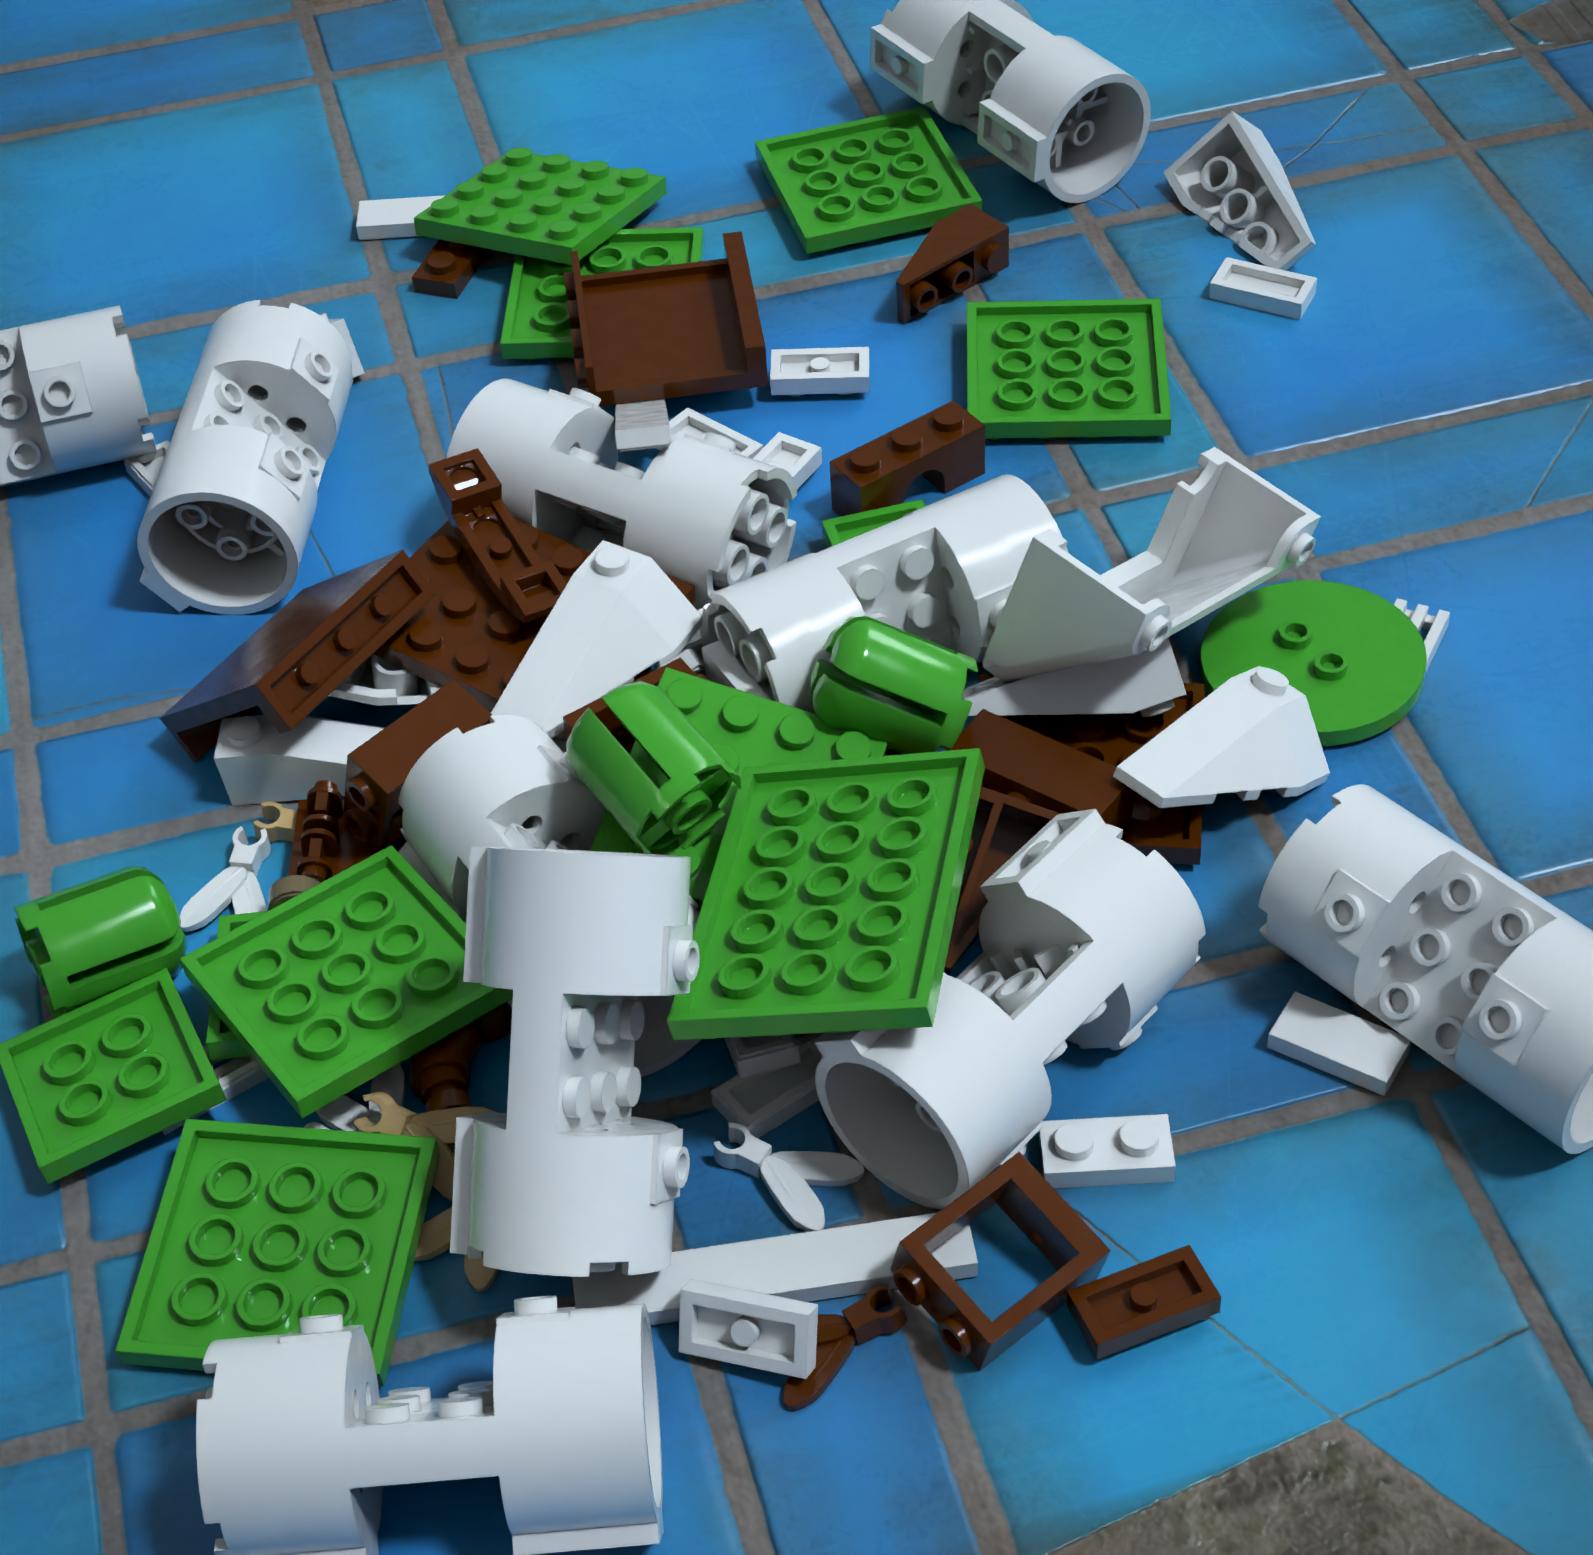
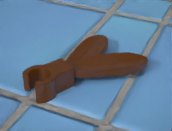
M881 1284L870 1289L863 1299L842 1310L843 1317L836 1314H818L816 1368L806 1379L789 1376L785 1383L783 1394L787 1409L795 1411L816 1401L843 1367L856 1342L860 1345L880 1334L894 1333L905 1325L907 1318L903 1304L896 1303L890 1311L877 1312L881 1307L892 1306L893 1296L889 1284Z

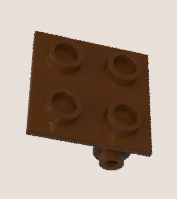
M321 780L316 782L314 787L308 791L307 800H299L288 876L305 875L323 882L379 852L368 840L365 842L358 840L347 828L343 819L344 802L342 795L337 790V785L332 781ZM402 839L393 847L399 852L407 841Z

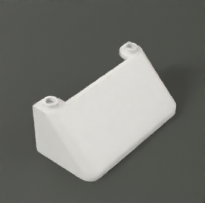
M1213 447L1200 454L1197 463L1202 467L1191 486L1183 481L1176 483L1148 549L1101 575L1067 553L1065 549L1068 541L1051 529L1033 536L985 652L983 668L1003 682L1133 656L1145 650L1152 652L1169 636L1279 574L1292 564L1296 567L1302 565L1315 547L1316 539L1312 535L1321 516L1216 447Z

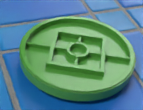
M1302 580L1277 583L1253 590L1224 607L1211 621L1204 634L1201 645L1200 670L1202 682L1208 695L1231 677L1258 666L1280 672L1288 679L1290 686L1306 695L1321 745L1333 746L1372 737L1387 730L1404 718L1414 707L1423 690L1427 655L1425 644L1417 627L1407 615L1391 602L1367 590L1351 585L1329 581Z

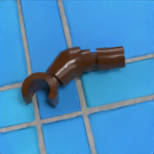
M508 1002L410 1057L409 1076L411 1088L415 1095L422 1099L425 1104V1112L473 1106L467 1088L470 1081L469 1068L482 1044L499 1040L511 1032L512 1013ZM445 1143L455 1154V1143Z

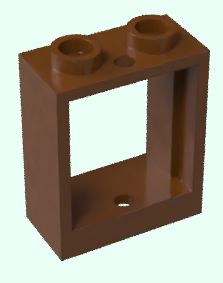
M455 679L347 755L343 819L349 831L362 842L368 840L378 851L390 845L394 846L404 839L400 828H403V809L398 803V798L406 777L423 753L437 740L457 727L464 734L477 727L490 724V716L492 714Z
M1018 1152L901 1240L890 1270L893 1273L896 1287L903 1297L914 1306L922 1305L937 1322L940 1336L947 1347L958 1357H967L981 1371L1067 1303V1291L1096 1280L1111 1250L1030 1162ZM997 1203L1058 1271L992 1322L930 1252Z

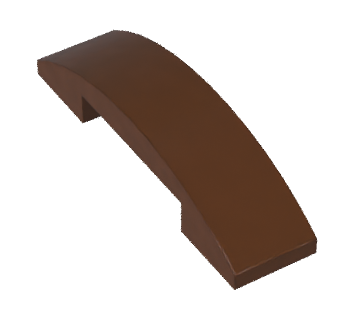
M477 448L428 464L430 477L448 519L467 555L493 594L516 618L524 623L549 615L567 583L551 559L542 562L502 501V484L480 450Z

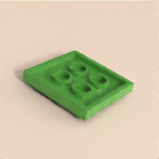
M167 967L0 1043V1065L36 1162L47 1184L227 1100Z

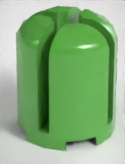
M864 615L848 617L830 633L823 648L826 652L831 653V662L825 659H818L811 675L810 687L813 711L826 725L848 732L857 731L868 737L888 741L887 749L900 754L936 752L939 746L949 750L952 749L964 727L973 703L963 699L962 696L966 684L967 668L978 672L977 663L974 658Z
M642 681L617 687L601 696V699L669 780L659 788L589 707L576 721L566 742L569 765L627 833L632 843L642 854H652L650 851L662 849L674 842H677L684 850L706 835L725 816V813L718 805L728 793L732 781L741 789L740 776L727 761L722 759L661 688Z
M129 866L14 907L18 915L15 921L29 963L33 964L41 986H46L48 994L44 995L43 998L53 1019L166 967L171 978L183 968L180 958L186 955L187 942L185 933L180 927L181 920L176 905L162 880L146 867Z

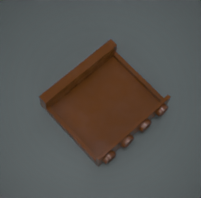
M742 231L724 233L725 258L581 276L578 251L571 252L573 271L563 273L578 389L588 388L589 393L601 399L600 407L768 386L765 342Z
M404 550L307 587L299 592L159 719L193 761L199 760L217 743L223 718L246 716L256 706L261 709L280 734L291 731L430 601L436 593Z

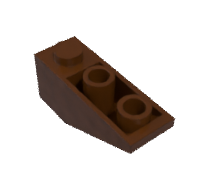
M972 204L936 222L896 281L897 321L904 325L1008 267L1009 227Z

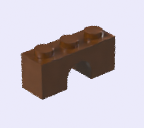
M953 400L830 461L832 510L841 517L904 503L907 488L920 474L944 494L985 474V425Z

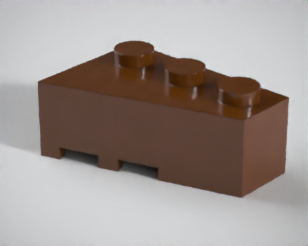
M981 786L944 968L946 975L952 972L979 936L980 914L988 903L980 886L1049 821L1061 813Z

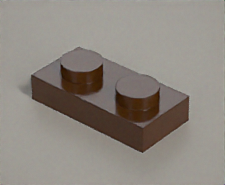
M439 239L412 276L414 292L458 299L491 249Z
M1190 1245L1067 1291V1308L1097 1360L1220 1313L1221 1295Z

